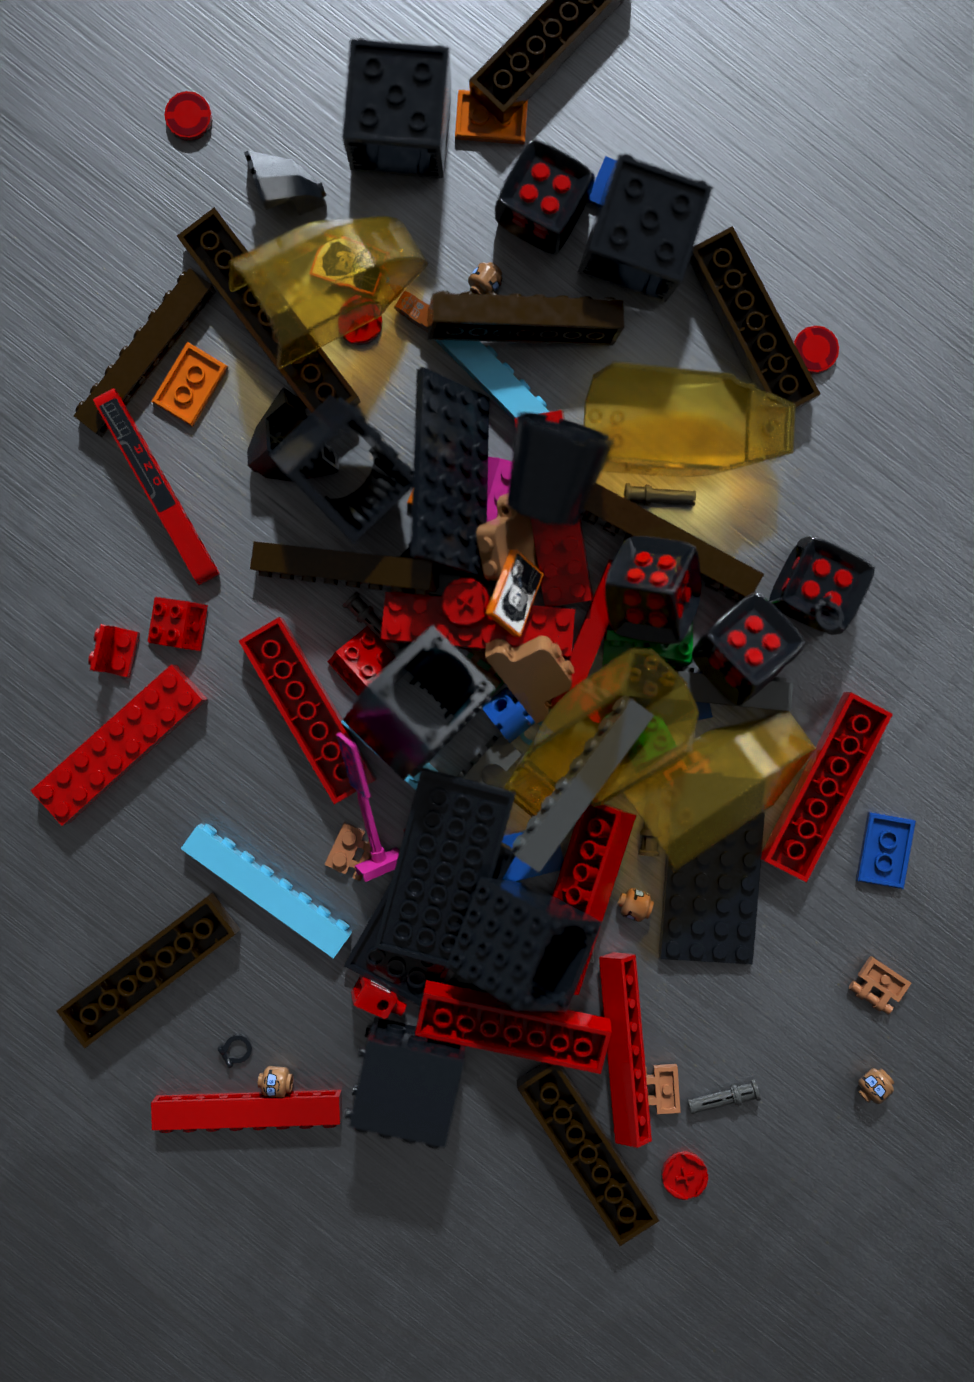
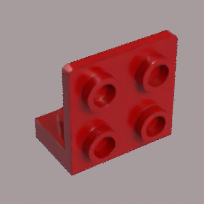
M155 597L148 643L201 651L208 605Z
M101 624L100 628H97L95 631L94 642H96V645L88 659L90 671L107 672L130 677L140 632Z
M365 627L335 651L327 662L355 694L359 696L366 686L390 665L396 657L368 627Z

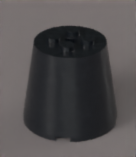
M520 412L516 424L507 505L519 514L538 519V521L544 524L576 525L610 455L615 440L609 438V435L575 422L560 418L557 423L546 420L547 415Z

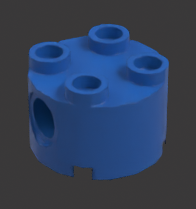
M505 687L490 699L482 708L509 743L536 723L508 687Z

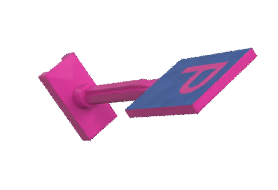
M338 733L336 736L349 782L357 791L358 804L371 846L370 853L372 858L354 865L356 873L358 875L362 874L363 880L367 882L395 870L400 850L396 847L385 852L384 848L381 847L368 800L371 796L357 746L342 733Z

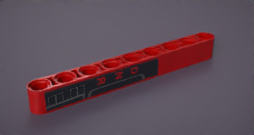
M113 388L94 398L93 401L196 583L200 586L220 575L116 389Z

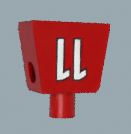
M362 975L359 976L351 991L354 1006L383 1019H387L390 1013L401 1017L406 1009V1004L397 1000L396 993Z

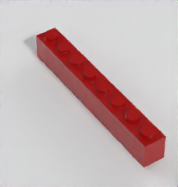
M613 952L599 957L603 1013L605 1018H610L612 1030L607 1054L615 1143L638 1148L651 1142L652 1136L636 954Z
M342 1090L291 1091L284 1098L265 1097L262 1092L156 1095L151 1102L152 1130H159L160 1133L183 1130V1132L189 1133L197 1129L215 1132L219 1131L220 1128H229L230 1131H240L243 1128L253 1127V1130H264L267 1127H276V1129L284 1130L290 1128V1126L309 1129L314 1125L334 1128L340 1125L342 1120Z

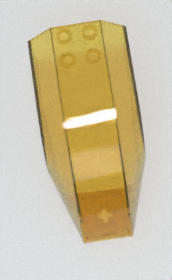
M376 216L315 221L295 228L231 260L229 263V288L233 292L247 284L251 287L268 315L279 342L277 367L281 369L380 317L429 263L405 224L397 218Z
M614 361L592 376L584 403V426L609 435V438L615 440L614 446L603 467V472L665 477L708 476L793 453L796 404L770 392L766 393L757 389L755 385L740 381L730 373Z
M652 649L628 650L580 682L558 701L544 719L503 789L516 792L514 803L531 817L536 816L541 809L544 799L551 796L556 789L555 786L558 780L564 777L570 770L571 762L581 755L585 743L591 737H594L599 730L598 727L601 721L608 718L613 711L612 708L615 702L624 695L634 700L654 716L589 805L592 804L593 807L601 806L680 760L691 752L699 712L686 681Z
M789 711L714 728L685 744L621 787V796L623 799L628 798L662 846L673 865L672 871L676 873L771 809L816 750V747Z

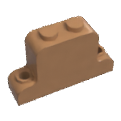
M508 493L498 498L497 518L480 525L476 532L483 572L488 581L499 580L510 549H517L538 568L530 517L519 514L507 505Z
M538 636L516 648H512L503 639H495L486 644L485 658L536 724L545 720L548 717V708L552 706L550 699L570 690L572 686L574 668L569 660L566 661L563 658L558 644H553L546 636Z

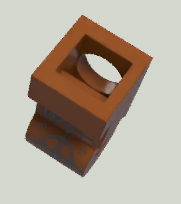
M404 291L395 304L394 309L428 333L427 312L429 305L413 294Z

